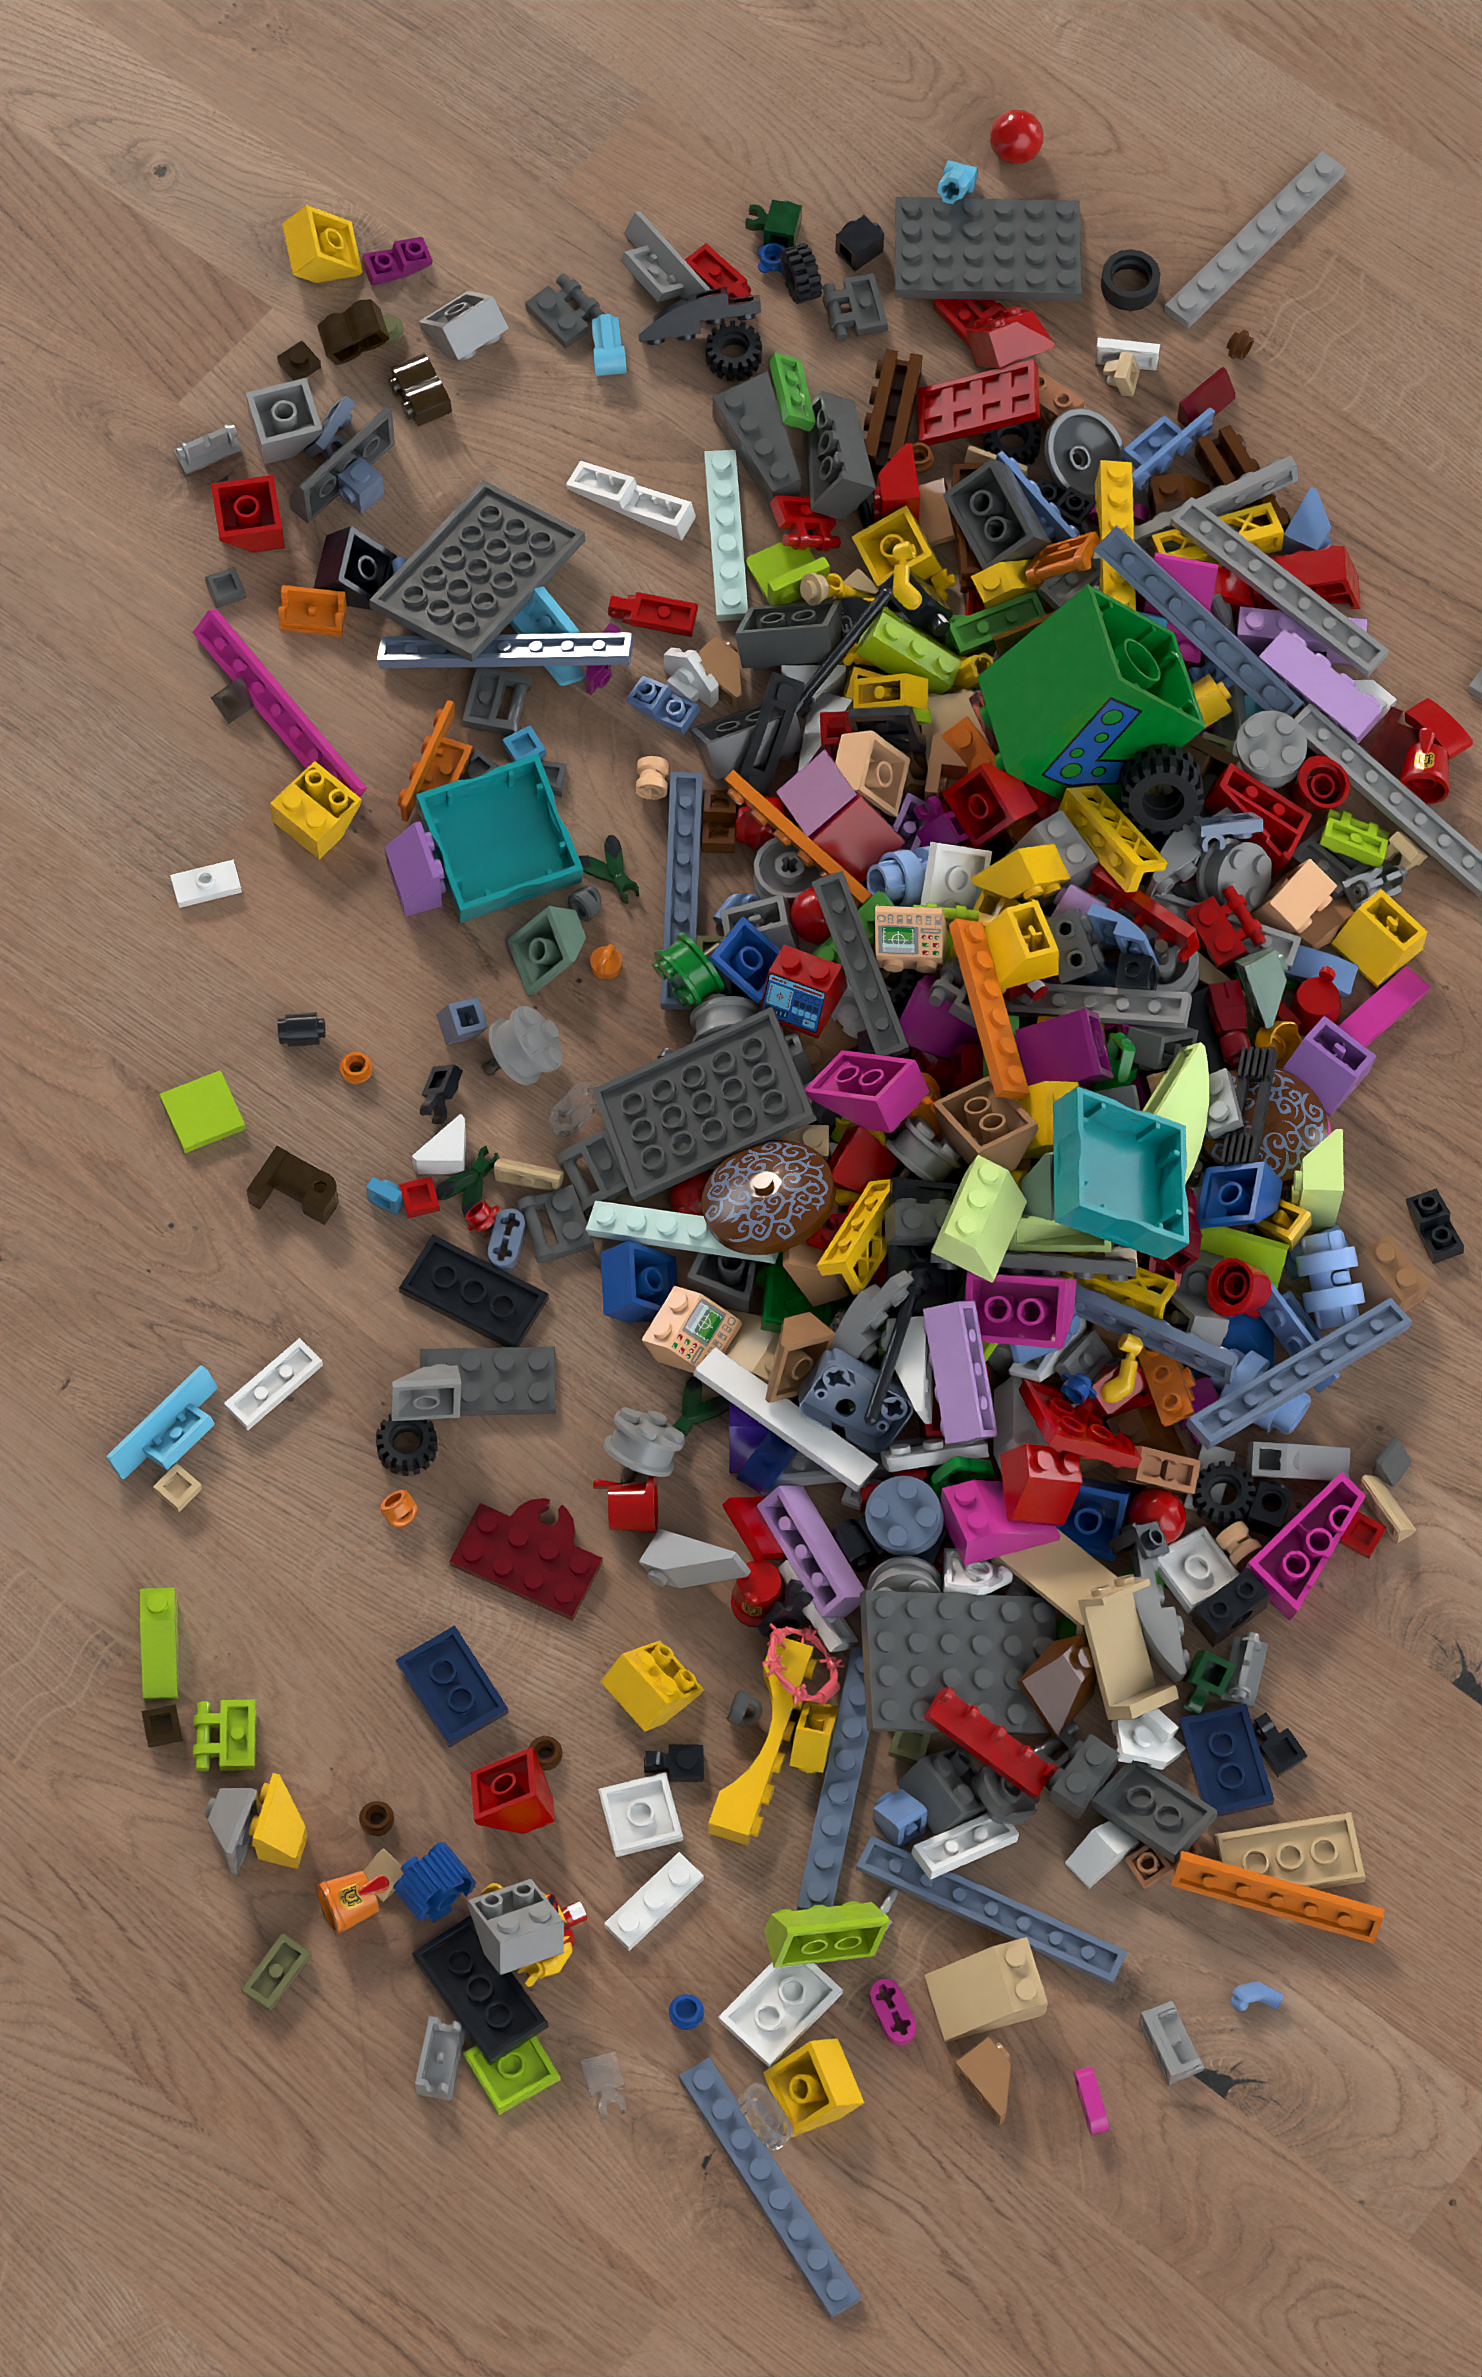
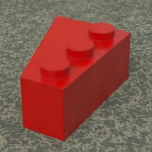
M1332 545L1321 550L1297 551L1291 555L1279 557L1269 556L1329 604H1350V609H1360L1359 576L1345 546ZM1253 589V595L1260 609H1279Z
M1232 763L1214 780L1203 804L1213 816L1228 807L1234 814L1253 812L1263 818V832L1252 833L1250 838L1235 839L1240 842L1255 843L1264 849L1272 863L1271 878L1290 861L1312 816Z

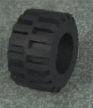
M1153 745L1147 747V752L1145 753L1141 750L1136 752L1135 759L1129 758L1126 762V768L1122 769L1120 780L1122 808L1124 813H1127V818L1132 823L1136 822L1138 829L1143 831L1145 828H1148L1149 833L1155 835L1157 831H1163V835H1167L1173 829L1176 832L1182 831L1184 824L1190 826L1194 822V816L1199 817L1201 806L1204 804L1202 772H1200L1198 762H1193V756L1190 753L1182 754V749L1176 746L1172 750L1168 748V745H1161L1159 749H1155ZM1159 784H1168L1177 788L1174 792L1167 795H1154L1147 792L1149 788Z

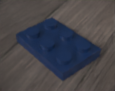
M455 1625L396 1659L397 1667L449 1748L509 1713L508 1707Z
M1246 1703L1179 1719V1727L1199 1797L1217 1810V1817L1274 1803L1273 1793Z

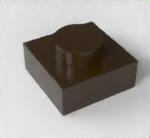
M303 340L277 356L278 364L293 381L306 378L321 368V361Z
M176 1704L141 1711L148 1748L183 1741Z

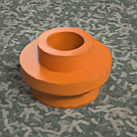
M351 1052L340 1062L342 1078L352 1084H360L367 1081L373 1071L370 1058L361 1052ZM359 1066L362 1070L360 1072H352L351 1068Z

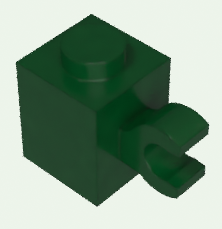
M772 199L768 214L759 205L752 204L749 206V215L758 218H746L745 228L750 231H764V246L769 243H777L786 248L796 246L802 223V205L787 200L778 201Z
M1197 1650L1190 1664V1669L1187 1670V1674L1183 1679V1682L1194 1686L1183 1708L1195 1714H1200L1209 1694L1222 1697L1237 1665L1207 1650Z

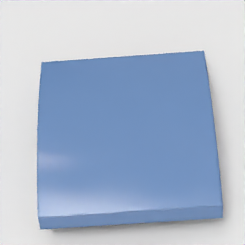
M1091 903L1087 915L1101 944L1120 948L1122 954L1153 956L1157 967L1159 966L1147 936L1138 926L1109 908Z

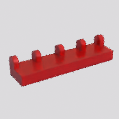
M1100 863L1091 870L1093 883L1086 889V892L1094 897L1101 893L1111 900L1107 908L1115 912L1123 908L1135 917L1132 922L1140 929L1146 924L1159 933L1155 943L1158 940H1164L1167 943L1170 941L1181 949L1177 954L1178 960L1183 963L1186 962L1200 948L1197 931L1190 924L1139 889L1135 892H1125Z
M948 1686L940 1689L923 1718L1031 1798L1038 1797L1047 1780L1053 1777L1058 1767L1053 1763L1048 1764L1034 1754V1749L1029 1745L1024 1746L1006 1733L1007 1729L1005 1727L995 1725L979 1713L980 1709L978 1707L968 1705L954 1694L955 1690Z

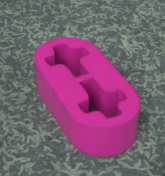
M890 1979L878 1980L870 1990L869 2000L871 2007L888 2041L894 2045H907L915 2037V2018L898 1984ZM881 1989H884L886 1993H894L891 1997L892 2009L888 2008L884 2000H877ZM897 2015L902 2025L908 2023L906 2035L901 2036L899 2031L892 2032L895 2025L893 2016Z
M1092 2066L1074 2070V2081L1090 2135L1109 2131L1106 2111Z

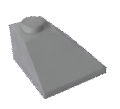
M435 1364L431 1367H423L393 1381L392 1421L460 1418L461 1377L458 1365Z
M220 1788L217 1798L210 1799L205 1812V1818H208L210 1831L231 1874L238 1875L252 1836H249L254 1815L260 1816L261 1813L258 1792L252 1788Z

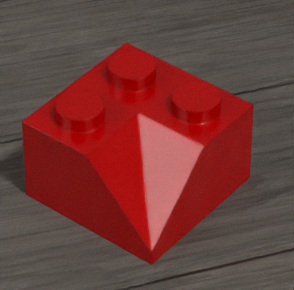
M1020 306L1003 310V316L993 319L992 316L978 319L975 321L976 326L966 329L973 356L978 366L1001 368L1055 347L1053 340L1033 310H1024Z
M274 475L211 484L219 540L221 542L253 553L285 548Z
M986 762L976 767L942 792L974 848L1007 832L1038 810L1036 803L1021 780Z

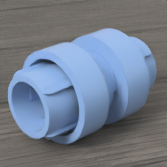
M930 846L919 847L912 852L900 850L885 853L880 858L879 863L872 865L868 870V891L872 895L878 890L884 892L893 905L897 907L920 905Z
M1341 1230L1302 1237L1303 1256L1295 1257L1298 1276L1309 1275L1312 1292L1302 1293L1305 1313L1314 1312L1316 1326L1319 1330L1343 1326L1359 1317L1357 1304L1365 1302L1362 1282L1352 1284L1349 1273L1350 1267L1358 1266L1355 1246L1346 1247L1344 1233Z
M1236 1348L1230 1349L1232 1354L1238 1356L1236 1374L1231 1383H1225L1211 1376L1215 1390L1221 1393L1220 1399L1267 1372L1270 1361L1253 1350L1245 1355ZM1303 1392L1253 1423L1268 1433L1273 1428H1276L1284 1434H1290L1308 1410L1311 1403L1310 1395Z

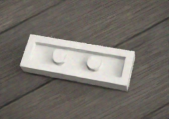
M299 1338L224 1403L225 1409L249 1430L323 1366V1362Z
M929 1439L923 1441L922 1446L910 1447V1444H896L890 1446L889 1451L881 1452L882 1465L888 1472L946 1463L955 1456L976 1459L989 1457L988 1444L983 1439L961 1444H946L943 1439Z
M786 1560L777 1568L784 1578L785 1586H787L791 1578L800 1581L789 1560ZM813 1601L803 1608L802 1612L811 1621L814 1628L819 1630V1639L825 1644L829 1652L849 1650L859 1642L844 1617L822 1618Z
M985 1814L914 1845L911 1854L931 1880L1017 1842L1019 1833L1013 1824L1005 1821L997 1824L989 1818L988 1814Z
M678 1852L604 1923V1927L630 1951L704 1880V1875Z

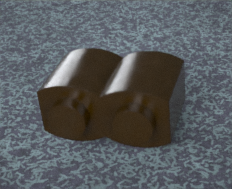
M371 299L358 300L345 312L330 314L317 325L326 357L335 365L349 362L358 357L362 352L375 349L390 339L381 309Z
M425 353L391 367L392 378H389L388 381L394 395L402 397L404 402H401V405L408 420L413 418L417 426H421L452 412L449 395Z

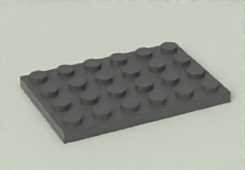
M896 197L895 298L1081 301L1080 200L962 198L956 200L953 204L943 202L942 198Z
M483 480L369 600L370 609L473 662L532 599L534 589L544 586L586 541L585 532Z
M772 1007L592 1089L631 1197L636 1203L720 1165L726 1158L740 1150L765 1141L775 1140L817 1120L779 1019Z
M865 1590L860 1593L867 1731L943 1733L923 1717L939 1690L949 1686L955 1690L954 1694L968 1705L978 1707L980 1709L979 1713L995 1725L1005 1727L1007 1729L1006 1733L1009 1735L1052 1736L1017 1683L1053 1641H1057L1055 1607L1046 1599L1029 1596H977L976 1594Z

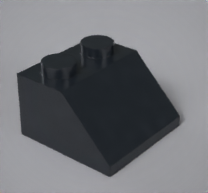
M352 526L328 534L325 538L314 589L345 592L347 606L372 610L370 609L369 600L393 576L392 561L397 558V555Z

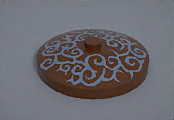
M1238 1068L1229 1071L1235 1092L1238 1082ZM1275 1068L1258 1162L1265 1161L1283 1181V1187L1294 1183V1172L1300 1171L1303 1158L1328 1137V1120L1321 1101L1307 1084L1296 1076ZM1250 1082L1243 1116L1244 1126L1241 1127L1240 1132L1244 1133L1245 1136L1251 1132L1260 1084L1258 1082ZM1206 1126L1201 1152L1212 1167L1222 1166L1221 1157L1226 1134L1213 1139Z
M769 1140L730 1155L713 1171L703 1190L702 1213L711 1234L723 1246L748 1255L774 1254L801 1244L820 1229L829 1217L835 1202V1181L827 1162L813 1148L790 1140Z

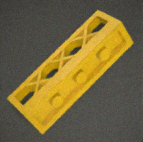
M1271 502L1218 516L1227 525L1233 524L1241 527L1239 534L1263 553L1269 554L1282 550L1284 530ZM1266 514L1271 524L1260 527L1251 523L1254 517ZM1176 528L1151 535V542L1156 553L1219 565L1218 567H1223L1220 562ZM1174 541L1182 545L1179 550L1166 553L1162 543Z
M1098 785L1066 788L1059 810L1064 812L1098 858V862L1125 892L1137 891L1144 873L1165 870L1168 862ZM1092 797H1093V798L1097 801V803L1094 802V801L1088 800L1087 798H1092ZM1104 817H1107V818H1109V819H1112V820H1114L1115 822L1110 821V820H1108V819H1105ZM1121 836H1124V837H1126V838H1129V839H1131L1132 841L1127 840V839H1124V838H1122ZM1139 855L1148 858L1149 860L1143 861L1139 857Z
M891 1179L869 1181L817 1264L822 1276L842 1274L853 1295L859 1294L866 1288L887 1254L885 1235L882 1237V1221L885 1220V1211L889 1208ZM872 1241V1255L869 1258V1242ZM857 1262H858V1272H859V1276H858V1277H857V1275H856V1273H855V1271H854V1269H853L854 1266H855V1264H856Z
M1068 1252L1071 1255L1095 1256L1094 1252ZM1140 1267L1136 1269V1276H1130L1132 1279L1128 1281L1108 1280V1274H1094L1093 1279L1074 1278L1080 1286L1094 1292H1102L1118 1303L1133 1306L1147 1316L1162 1320L1165 1305L1176 1291L1178 1283ZM1060 1271V1277L1074 1278V1272ZM1156 1286L1164 1291L1162 1294L1148 1290L1147 1287Z

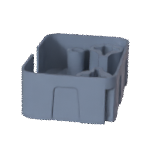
M834 1348L832 1352L826 1349L822 1353L816 1365L798 1389L799 1410L805 1418L830 1431L832 1430L831 1422L844 1428L847 1440L873 1453H881L888 1449L912 1415L913 1405L902 1382L891 1378L877 1423L873 1426L867 1425L864 1417L880 1370L859 1361L838 1348ZM842 1399H849L855 1403V1409L849 1414H842L836 1410V1404Z

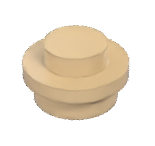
M815 573L806 574L801 580L800 593L808 604L818 605L828 597L829 585L822 575Z

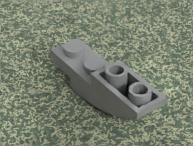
M1226 807L1214 816L1230 815L1234 813L1228 807ZM1184 824L1182 831L1176 832L1175 830L1162 848L1160 854L1168 863L1165 870L1150 872L1144 891L1150 898L1153 899L1157 895L1161 897L1166 895L1174 887L1175 883L1180 880L1183 882L1187 881L1196 872L1197 867L1195 865L1199 857L1202 856L1203 851L1198 847L1199 835L1192 832L1190 826ZM1225 834L1222 836L1224 838H1228L1230 834ZM1215 838L1209 840L1208 846L1216 841Z
M904 1270L891 1277L881 1289L874 1284L862 1290L841 1320L830 1351L832 1352L834 1348H838L859 1361L866 1363L879 1350L876 1344L882 1338V1333L878 1328L889 1318L886 1312L892 1305L894 1307L898 1306L909 1295L906 1289L914 1279Z
M1135 1544L1130 1551L1134 1578L1149 1579L1151 1584L1133 1593L1146 1648L1160 1668L1174 1682L1181 1681L1187 1674L1186 1670L1190 1669L1189 1654L1187 1649H1182L1180 1638L1184 1636L1182 1617L1176 1616L1175 1606L1161 1608V1605H1164L1165 1598L1162 1585H1157L1155 1572L1159 1568L1158 1557L1144 1560L1137 1544Z

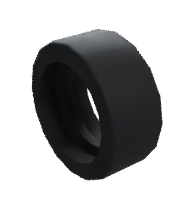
M1122 250L1111 255L1104 263L1100 286L1104 298L1109 304L1120 310L1135 311L1147 307L1158 294L1161 275L1158 264L1150 255L1139 250ZM1134 269L1145 274L1149 282L1148 286L1142 290L1131 292L1117 287L1113 283L1112 278L1120 270Z

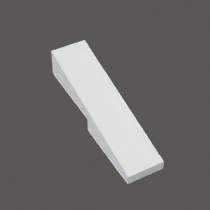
M580 461L566 483L568 490L680 541L683 540L696 518L690 501L636 484L634 477Z

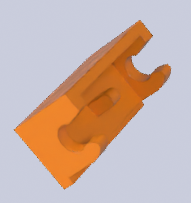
M282 585V603L278 608L279 630L343 636L347 613L345 592Z

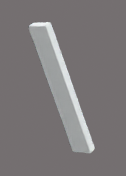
M714 1348L695 1368L693 1374L695 1377L854 1491L858 1492L877 1470L878 1463L832 1430L830 1431L805 1418L800 1413L799 1407L787 1398L768 1403L765 1400L768 1385L717 1348Z

